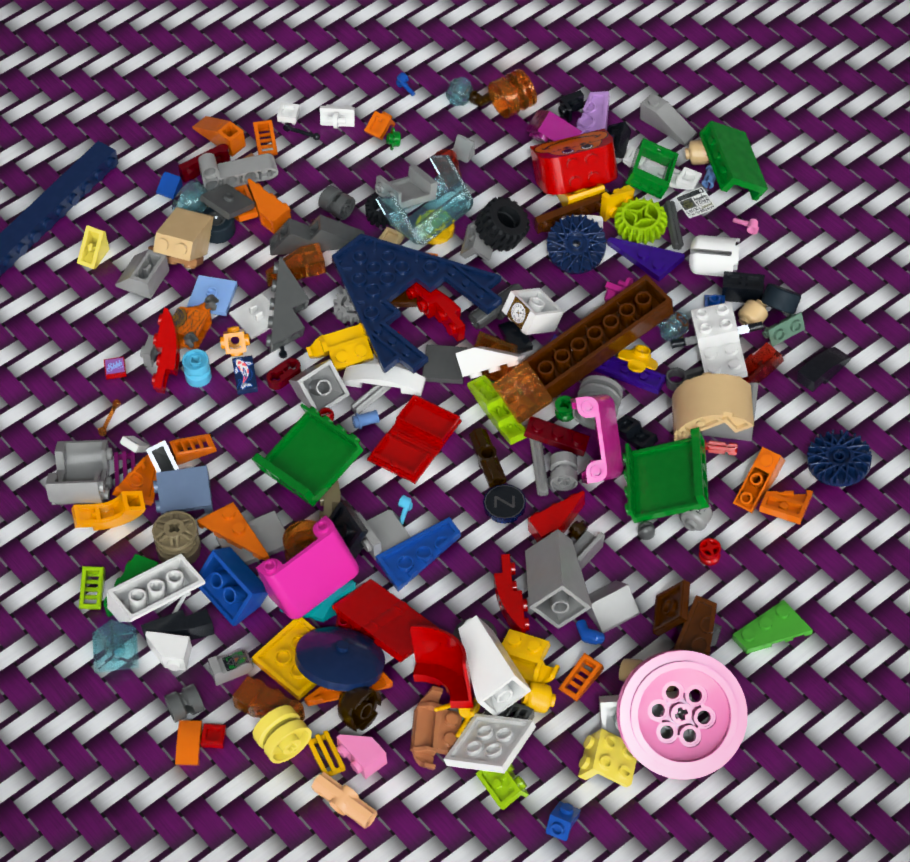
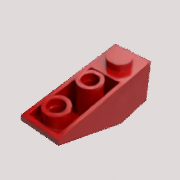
M581 491L577 494H571L567 499L559 503H553L549 508L536 512L528 518V531L536 542H539L557 529L565 533L585 505V492Z

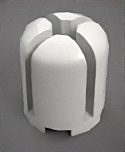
M696 236L692 240L690 247L689 267L691 271L698 275L724 277V271L733 272V270H737L739 246H736V242L740 243V238Z

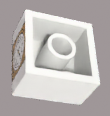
M540 288L510 291L502 309V312L525 335L555 332L564 313Z

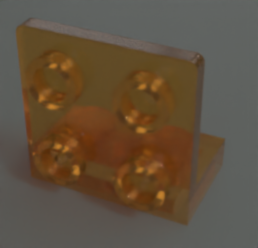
M527 360L492 383L494 389L501 396L519 424L553 402L552 397Z

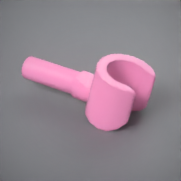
M733 218L734 223L747 227L748 233L753 235L758 233L759 227L756 219L744 221Z

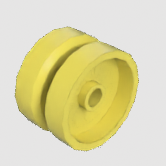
M283 705L262 717L256 724L252 734L253 739L264 749V753L273 763H282L295 757L309 743L312 731L303 720H300V716L292 706Z

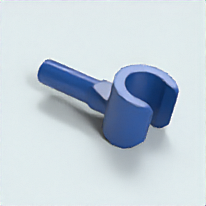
M401 72L397 76L396 85L403 87L411 96H414L415 92L407 84L409 81L408 76Z

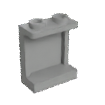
M415 164L409 166L408 176L387 181L381 175L376 176L375 192L396 210L435 200L438 182Z

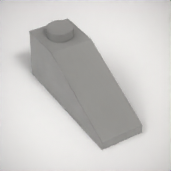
M651 93L640 103V120L680 144L686 146L697 136V132L669 102L658 95Z

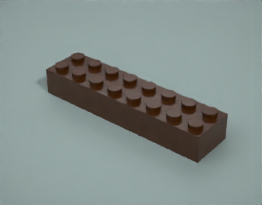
M647 274L518 364L519 379L543 405H546L673 313L672 299Z

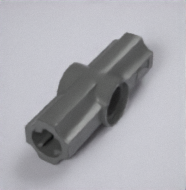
M513 284L500 293L498 296L502 298V304L488 315L479 308L469 315L472 326L476 330L482 329L496 318L499 320L505 318L506 315L502 312V309L510 291L523 290V287L520 284Z

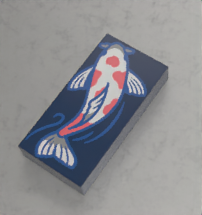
M252 355L232 358L238 395L258 392Z

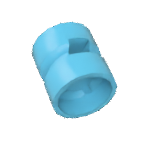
M199 349L186 352L182 358L186 382L188 385L196 388L207 385L212 378L208 355Z

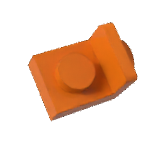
M374 111L364 131L371 136L383 140L389 127H394L395 122L390 114L384 111L382 113Z

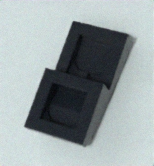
M512 321L498 325L505 343H508L512 353L521 354L533 350V345L528 335L522 333Z
M626 414L617 421L619 436L637 450L652 447L658 442L657 435L642 428L640 421Z

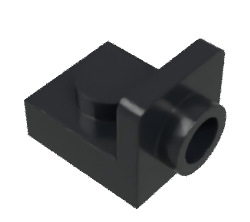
M579 90L560 97L558 110L567 122L572 121V112L584 107V94L582 91Z

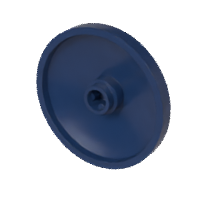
M323 627L308 632L299 640L295 652V662L299 671L311 682L331 690L350 691L358 687H370L375 684L383 674L385 656L382 649L374 643V640L361 632L343 627Z

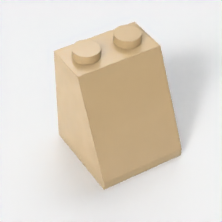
M176 207L156 232L153 252L187 261L207 255L214 216Z

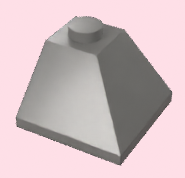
M331 359L305 369L288 380L297 397L308 408L312 406L318 412L324 407L331 408L350 395Z

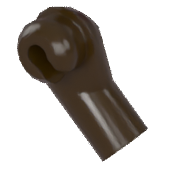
M473 90L469 93L468 99L470 103L483 107L495 100V95L490 91L482 96L476 90Z

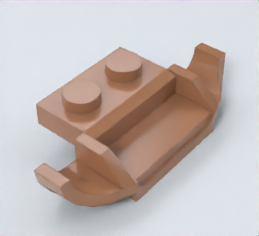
M436 686L430 688L414 710L410 751H412L416 763L420 767L434 770L436 767L433 764L436 753L447 755L458 739L455 735L462 724V716L459 712L447 709L438 712L434 711V708L442 705L439 704L443 693V688Z

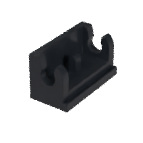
M724 271L722 295H725V301L745 303L751 299L755 301L757 299L761 300L765 275Z

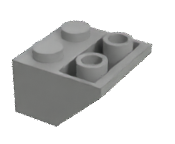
M150 249L135 255L115 286L151 299L169 272L167 255L153 252Z

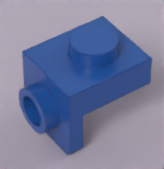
M559 801L549 816L546 834L567 841L572 826L579 818L581 809L569 803Z

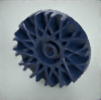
M572 214L571 217L567 215L563 220L560 218L559 222L556 221L554 227H551L548 233V256L552 263L564 272L570 274L589 272L601 263L605 255V232H603L602 227L598 226L597 221L594 222L593 218L591 220L588 219L587 215L582 217L581 214L579 216Z
M833 429L832 433L827 431L825 437L820 433L819 438L815 437L814 443L811 441L808 447V469L817 480L827 485L843 487L856 484L866 477L871 468L872 455L871 451H869V444H866V441L862 443L861 436L856 437V433H854L853 437L849 436L848 430L843 433V430H840V434H835Z

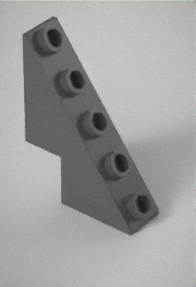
M319 215L310 226L289 218L269 239L270 255L340 250L358 235H365V233L360 229L323 215Z
M279 257L278 262L274 261L273 273L277 274L276 280H272L271 291L275 292L274 298L270 299L269 310H273V316L268 318V328H271V335L267 334L266 346L269 347L270 353L303 336L305 327L296 313L306 309L309 303L308 296L282 257Z

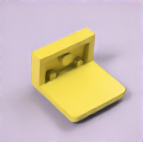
M604 729L588 735L583 744L585 749L583 757L579 762L580 770L578 777L587 780L596 774H600L624 787L630 786L637 760L628 751L622 738Z

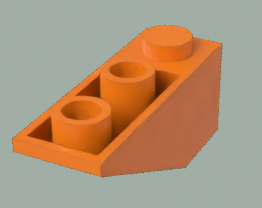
M205 116L192 126L195 131L216 146L220 144L228 145L229 155L232 157L246 146L244 130L231 121Z
M249 178L247 180L248 188L253 201L256 202L255 206L260 223L275 234L289 218L291 219V209L286 203L279 201L273 193H268L259 183H255Z
M762 447L733 504L752 513L766 494V491L769 490L785 463V459L781 455Z

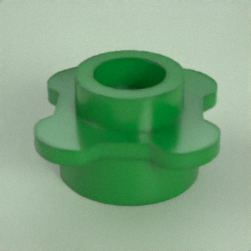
M394 127L391 128V133H387L386 143L390 144V150H393L394 147H399L401 142V133L395 131Z

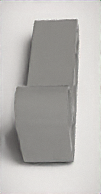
M212 153L202 154L198 158L200 174L206 191L213 190L226 183L231 187L248 184L247 180L249 178L256 183L273 179L278 175L275 158L269 153L217 164L216 157Z

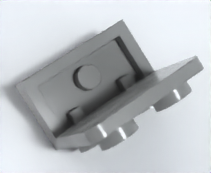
M387 510L367 521L360 512L356 513L368 530V533L362 540V544L366 552H369L374 560H376L375 556L411 538L392 510Z

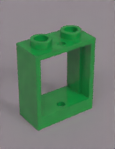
M643 138L636 149L625 183L661 199L669 187L679 154ZM641 156L666 166L662 179L638 168Z

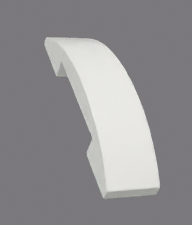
M632 146L623 159V162L628 167H631L637 149ZM641 156L638 168L662 179L666 166ZM684 167L682 171L674 168L669 187L693 190L701 179L702 173Z
M357 364L346 367L342 381L345 386L361 388L363 383L400 388L402 394L421 396L426 378L396 366L384 373L380 364Z

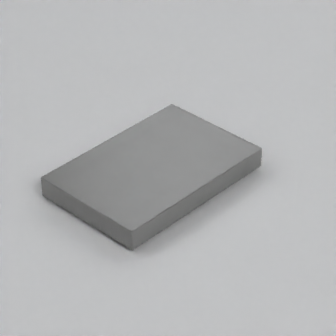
M275 511L247 522L269 556L292 547V542ZM216 536V540L221 548L231 547L247 566L259 561L248 550L244 548L241 550L228 543L225 539Z

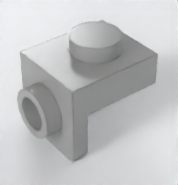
M149 335L145 346L141 347L140 356L143 358L144 366L153 367L158 353L155 345H153L154 335Z

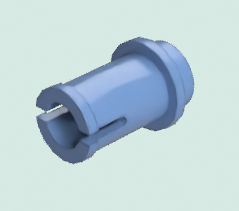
M711 163L706 166V174L702 180V185L705 188L709 186V189L714 187L716 180Z
M377 410L360 415L356 413L355 416H352L354 428L362 429L363 426L380 422Z

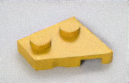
M627 185L620 189H614V194L609 195L607 192L602 194L600 216H602L604 222L614 218L622 202L627 203L628 199L634 201L635 189Z

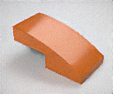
M179 720L175 765L199 766L202 721Z

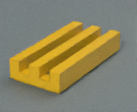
M328 730L324 731L322 735L317 734L315 738H310L308 746L321 773L325 772L331 777L346 770ZM324 740H326L339 766L338 768H335L334 763L323 743ZM314 744H319L331 771L327 772Z

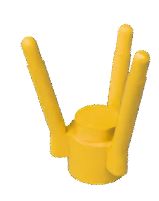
M474 698L473 708H458L459 714L464 717V721L455 735L457 738L460 737L467 724L480 709V704L476 698ZM450 703L436 707L434 711L438 712L451 708Z

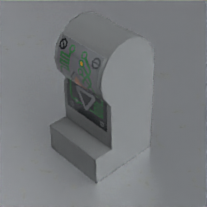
M238 650L231 655L218 659L216 656L208 658L209 669L216 686L246 675L254 667L247 650Z

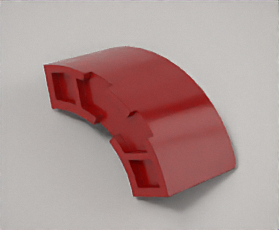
M411 625L410 633L416 660L413 672L414 682H426L439 687L443 685L450 696L451 708H473L474 696L467 655L463 644L458 638L445 630L426 625Z

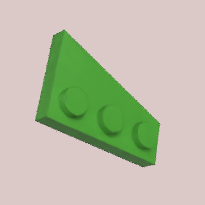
M782 600L732 635V639L746 654L772 647V644L781 641L789 642L801 635H812L813 630L785 600Z

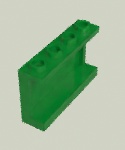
M710 121L699 132L721 191L728 192L733 185L749 189L752 199L757 201L768 190V187L746 132Z

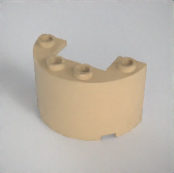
M710 372L683 381L672 395L674 441L691 438V429L698 427L700 431H704L726 423L735 433L754 427L751 385L740 376L712 374Z

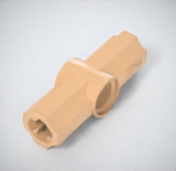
M325 772L315 778L311 786L312 790L326 799L336 812L343 816L347 815L364 829L370 827L377 816V811L362 801L352 788L347 785L342 786Z

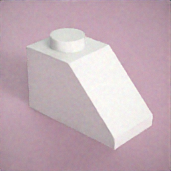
M146 631L145 636L148 646L164 668L172 671L187 670L192 650L189 636Z

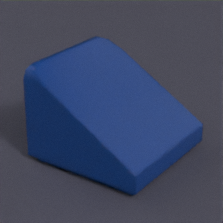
M165 171L161 177L156 194L174 199L183 187L181 177Z

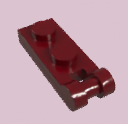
M220 144L202 153L214 154L217 164L231 161L229 147L226 144ZM202 154L178 165L180 177L184 183L201 175L198 158Z

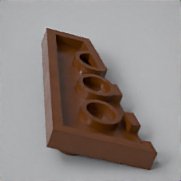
M696 595L688 613L687 621L683 625L673 650H689L710 656L717 603ZM693 689V690H692V691H694V692H696V693H699V691H698L697 689Z

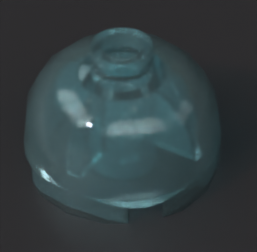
M190 181L178 192L180 197L178 201L174 199L172 211L176 207L202 213L205 209L209 208L200 201L201 194L208 192L207 189L198 181Z

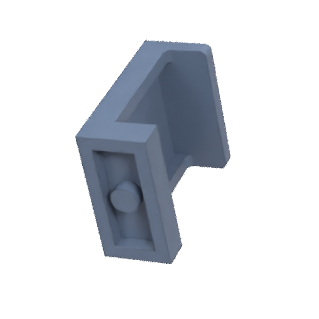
M207 465L156 473L157 480L153 481L154 492L158 493L159 500H155L157 513L163 515L170 511L187 512L204 509L205 513L214 512Z

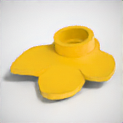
M636 345L632 350L623 349L618 353V358L627 361V366L632 372L641 373L646 368L656 370L658 367L657 361L651 357V350L645 345Z

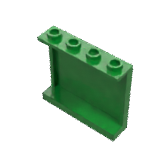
M301 404L300 406L305 414L265 458L256 453L252 460L262 472L313 507L364 450L360 446V439L353 433L347 434V431L341 425L337 424L335 426L326 415L320 416V413L314 407L308 408Z
M699 427L691 429V438L634 451H632L629 443L625 444L626 452L623 453V460L626 469L623 472L627 486H624V492L628 499V503H625V510L627 515L631 516L634 523L709 507L705 439Z

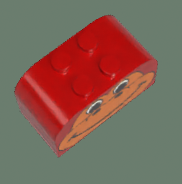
M605 129L530 146L535 181L546 194H566L594 187L600 183L606 184L618 177L613 137Z

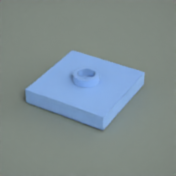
M199 275L187 307L198 306L204 303L207 296L213 294L219 302L215 303L217 308L214 311L210 310V314L227 316L238 286L237 281Z

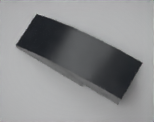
M836 347L829 348L815 356L798 371L797 382L814 392L822 383L826 384L851 360V357Z
M207 609L186 617L183 610L141 625L145 640L146 631L189 636L190 640L215 634Z

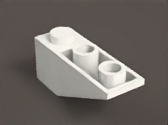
M484 346L456 353L462 377L470 375L471 379L483 376L482 371L488 370L489 373L501 370L500 366L507 364V367L520 364L519 360L525 358V355Z

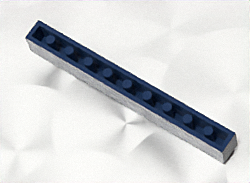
M98 140L0 233V277L22 255L26 254L27 250L37 243L48 230H51L54 224L63 218L73 206L77 205L99 181H102L117 166L119 162L115 149Z

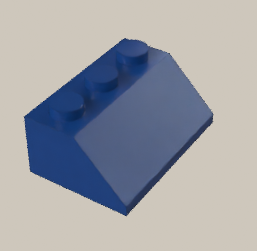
M231 547L212 550L199 572L205 580V584L198 588L232 626H236L257 610L268 595L263 582Z

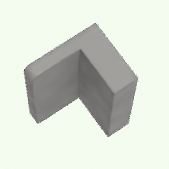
M474 221L467 226L460 255L466 259L474 254H478L485 261H489L493 249L490 245H486L483 239L479 238L480 234L476 232L477 226Z
M586 530L573 544L581 570L603 547L605 534L602 532L595 537Z

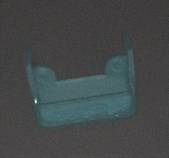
M449 155L430 157L432 164L439 174L434 178L438 182L436 199L428 201L409 217L400 207L395 196L376 198L390 225L417 245H424L430 242L467 213L473 206V198Z

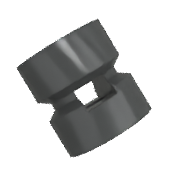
M330 185L321 193L318 205L338 219L345 220L355 208V199Z
M193 683L181 688L180 693L174 691L164 696L167 708L175 723L187 718L188 713L195 715L204 711L201 697Z

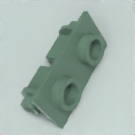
M802 312L790 314L789 317L779 321V324L764 328L762 335L765 339H770L771 347L805 330Z

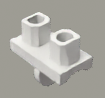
M329 104L320 106V125L333 126L334 129H338L339 126L354 127L355 107L350 105L340 107Z

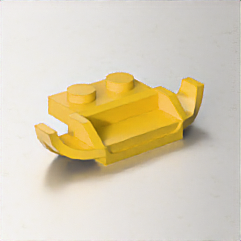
M361 323L326 335L322 334L309 347H306L311 359L329 355L337 371L374 360L369 345L370 342Z
M509 629L502 645L528 685L531 682L545 684L552 681L557 675L560 665L549 667L544 663V658L551 646L550 642Z

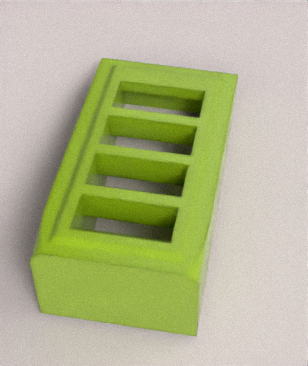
M82 566L79 609L101 610L106 574L104 567ZM88 577H99V579L88 580ZM87 584H97L98 588L87 587ZM86 592H97V595H86ZM85 599L97 600V603H85Z

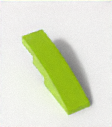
M485 375L467 383V387L482 410L510 445L527 438L524 437L526 428L517 420L515 411L506 403L505 396Z

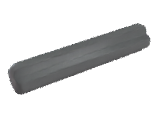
M667 200L664 204V210L667 215L672 248L680 250L684 243L675 202Z

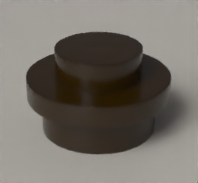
M584 520L581 522L575 521L569 528L571 532L569 534L570 538L578 540L586 532L588 527L585 525Z

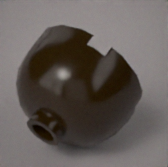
M366 686L343 692L338 699L339 718L353 731L357 732V729L365 730L378 715V712L375 710L377 704L381 706V695L376 690Z

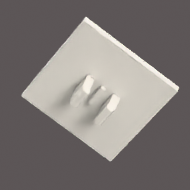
M260 294L229 312V315L244 329L245 333L249 334L252 340L271 329L268 328V318L273 316V310H269L270 301L263 294Z

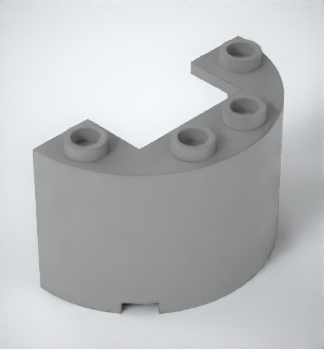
M108 440L57 441L55 448L57 471L56 473H48L45 484L49 502H52V505L99 504L110 499L112 477L109 476V460L113 459L112 448H108Z

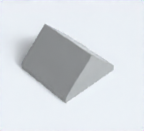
M615 580L589 594L592 608L587 610L586 613L602 633L640 614L630 587L626 583Z

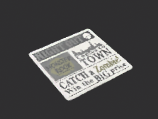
M703 187L675 197L688 218L716 209L715 204Z

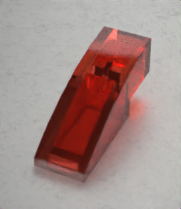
M766 342L755 355L750 354L745 359L748 377L742 379L748 383H760L784 361L782 354Z

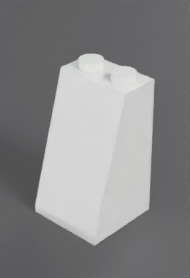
M477 615L466 620L458 628L461 642L467 655L475 697L482 707L492 715L498 716L531 692L530 687L494 631Z

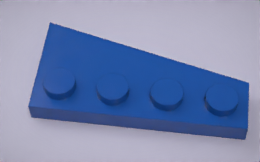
M448 517L375 556L376 562L399 592L461 537V532L451 518Z

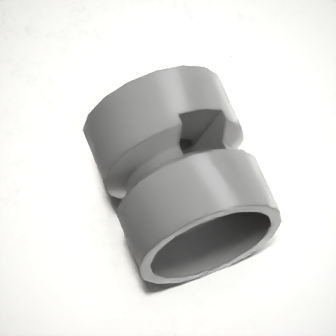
M568 451L552 454L550 457L551 487L558 491H569L576 488L578 485L577 456Z

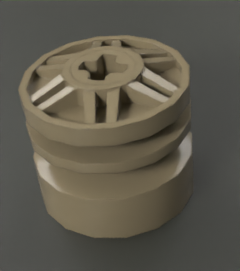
M170 511L158 517L152 528L158 559L163 563L182 554L190 564L194 563L200 556L202 549L195 519L184 511Z

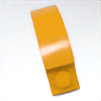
M122 491L119 496L108 502L73 505L71 510L75 528L93 527V531L129 523L142 515L146 508L142 491Z

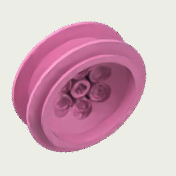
M670 650L647 658L633 669L620 690L616 717L618 730L625 746L641 764L651 771L668 778L694 779L715 772L725 765L736 753L746 731L747 705L740 684L730 670L722 663L702 653L689 650ZM673 685L677 688V695L674 698H668L666 689ZM693 689H697L700 693L699 699L695 702L689 699V693ZM655 704H661L663 707V712L660 716L652 714V707ZM679 707L681 710H685L686 712L682 714V719H680L679 717H675V714L678 713L677 709ZM700 711L708 713V720L705 723L698 722L697 716ZM665 725H669L672 730L671 735L667 738H663L660 734L661 728ZM687 729L694 731V738L691 741H685L683 738V733Z

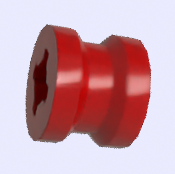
M713 538L704 539L699 545L700 562L707 566L717 564L720 560V543Z

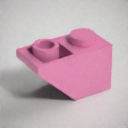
M341 734L336 737L338 745L336 749L342 758L347 757L351 762L352 769L357 774L361 773L365 779L387 764L386 752L373 737Z

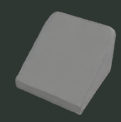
M458 134L452 156L468 163L475 155L474 141Z

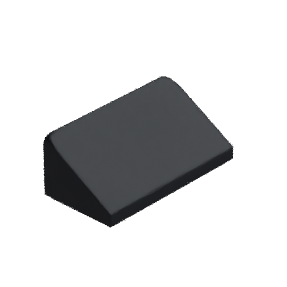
M626 122L609 125L607 132L613 137L616 158H624L631 129Z

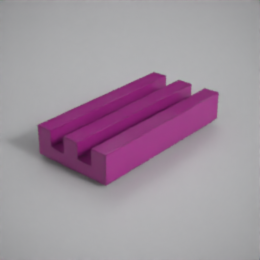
M122 451V454L114 452L115 487L120 484L119 460H123L124 480L128 475L127 459H131V471L136 466L135 452L127 453Z

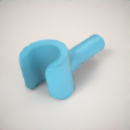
M405 495L400 498L398 506L403 508L399 519L402 525L408 511L413 508L412 499Z

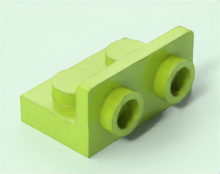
M512 764L505 774L482 770L475 773L502 810H505L521 795L525 798L529 795L525 789L527 784L520 776L516 777L513 772L515 768Z

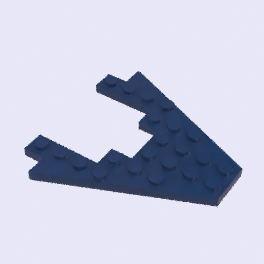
M358 235L332 255L333 264L384 373L400 362L414 374L428 363V356L389 326L401 316V311L390 302L417 282L431 293L446 282L487 315L502 304V298L491 290L501 282L500 275L368 235Z

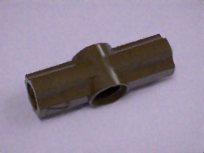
M481 427L474 429L469 434V439L478 458L479 468L483 471L489 487L501 486L506 483V477L498 460L497 450L492 445L486 429Z

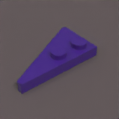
M613 237L607 240L609 247L658 282L685 260L683 253Z

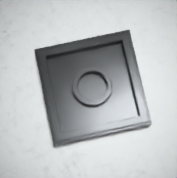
M427 344L425 355L428 356V363L424 365L422 374L426 378V382L463 384L464 377H462L456 353L468 348Z

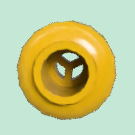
M538 682L529 683L528 686L531 692L521 698V703L524 706L532 708L534 712L546 713L550 707H554L556 694L552 693L550 685Z

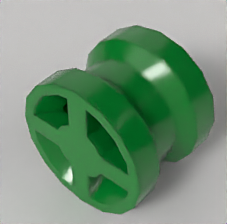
M560 396L555 401V416L559 421L569 422L574 419L570 401L572 397Z

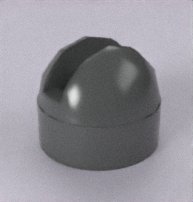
M650 521L641 522L638 526V536L643 540L652 539L655 535V526Z

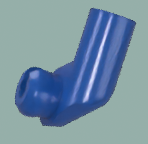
M586 620L576 622L577 630L583 642L593 645L604 642L605 635L597 630L589 629Z

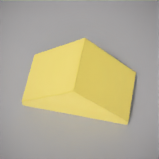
M86 225L77 263L96 269L109 251L106 231Z

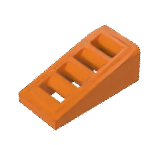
M272 120L253 122L258 155L267 153L273 156L278 155ZM269 131V133L259 134V132ZM269 136H270V138H268V139H260V138H262V137H269ZM268 142H271V143H272V144H268V145H261V143H268ZM273 148V150L262 151V149Z
M210 434L169 441L170 450L177 465L217 452ZM203 442H207L208 447H204Z
M584 653L558 689L577 702L604 670L603 665ZM587 665L590 668H592L593 671L589 672L584 667ZM580 671L587 675L588 678L585 679L582 676H580ZM574 678L581 681L583 685L580 686L573 681ZM570 684L578 689V692L574 693L567 687Z

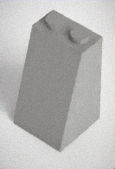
M557 529L525 550L529 608L557 629H560L592 608L573 541Z

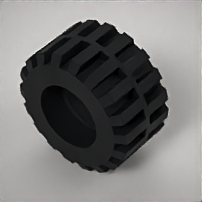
M495 197L477 215V220L475 221L477 226L476 232L480 234L479 238L483 239L484 243L490 245L492 249L495 250L497 248L501 252L503 250L510 251L528 233L530 229V220L527 219L528 215L523 211L524 208L519 206L516 201H511L507 197L506 199L503 197H498L497 199Z

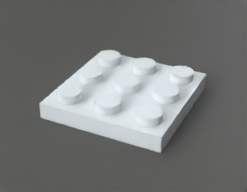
M476 713L445 756L446 766L505 774L536 728L533 720Z

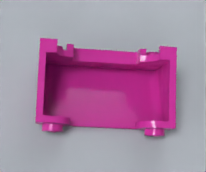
M607 394L570 399L572 409H576L583 418L594 417L600 459L589 460L590 463L587 465L586 470L580 472L582 483H596L619 477L623 472V461L614 400Z
M326 515L314 524L313 533L317 538L316 541L285 564H282L278 559L270 558L256 567L269 598L291 619L303 617L352 580L359 572V566L333 522Z

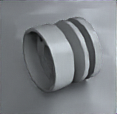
M591 375L584 378L580 384L578 397L601 394L611 396L615 403L617 417L618 408L623 397L621 386L606 376ZM576 409L572 410L573 417L578 423L589 429L596 430L594 417L583 418Z

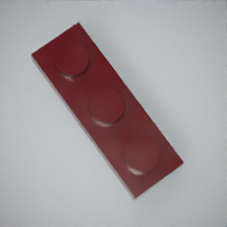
M530 416L524 433V437L582 457L585 454L590 436L533 416Z

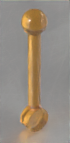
M118 399L113 401V407L103 427L98 429L100 436L107 434L106 428L116 408L121 404Z

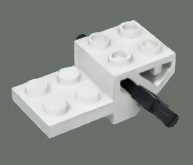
M731 302L691 310L696 335L671 340L672 349L698 343L704 373L710 372L712 374H728L742 378L748 377L739 335L763 330L762 321L737 326Z

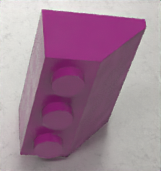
M537 110L526 128V131L530 132L529 136L532 139L541 142L557 141L582 133L581 130L553 112Z

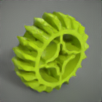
M636 197L634 201L628 199L627 203L622 202L621 207H618L614 216L615 230H617L619 236H622L623 240L628 239V241L644 243L645 245L648 241L654 243L655 239L660 240L668 224L664 207H660L659 202L653 203L652 199L647 201L645 197L642 200Z

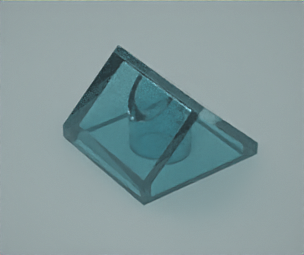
M111 619L92 633L95 673L139 668L137 629L135 627Z

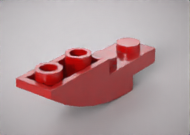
M417 282L406 290L410 300L417 298L419 311L424 313L428 319L435 316L437 321L444 325L448 334L453 336L457 342L464 339L466 325L460 319L461 308L453 300L438 289L430 293Z
M164 308L163 314H159L158 333L154 334L153 345L161 354L157 356L156 365L158 369L157 373H154L152 376V385L156 392L165 394L169 374L178 375L180 362L178 331L168 308Z
M501 554L502 573H494V587L498 605L510 628L525 633V631H530L529 617L524 618V612H528L527 599H523L522 590L517 591V582L512 581V575H516L515 562H510V554Z

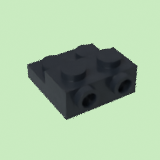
M341 500L329 519L333 522L356 559L364 547L361 541L368 533V530L349 502Z

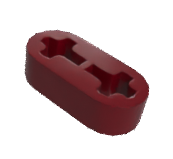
M295 358L286 359L270 370L266 376L269 388L279 390L290 383L288 380L301 373L299 360Z

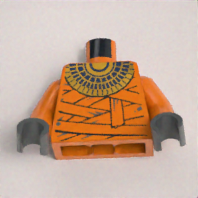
M213 294L207 296L204 303L198 306L177 308L173 319L178 331L180 349L187 348L193 350L200 347L212 325L210 310H216L217 305L215 303L219 302Z

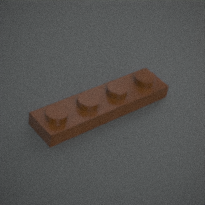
M604 192L535 217V231L537 234L549 232L551 227H554L556 221L559 222L560 218H564L567 215H590L600 212L601 198Z

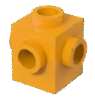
M239 326L228 327L227 331L223 332V337H220L221 349H225L226 354H231V356L243 355V352L247 351L246 346L250 345L249 334H245L244 329H239ZM238 337L239 342L233 343L231 338Z

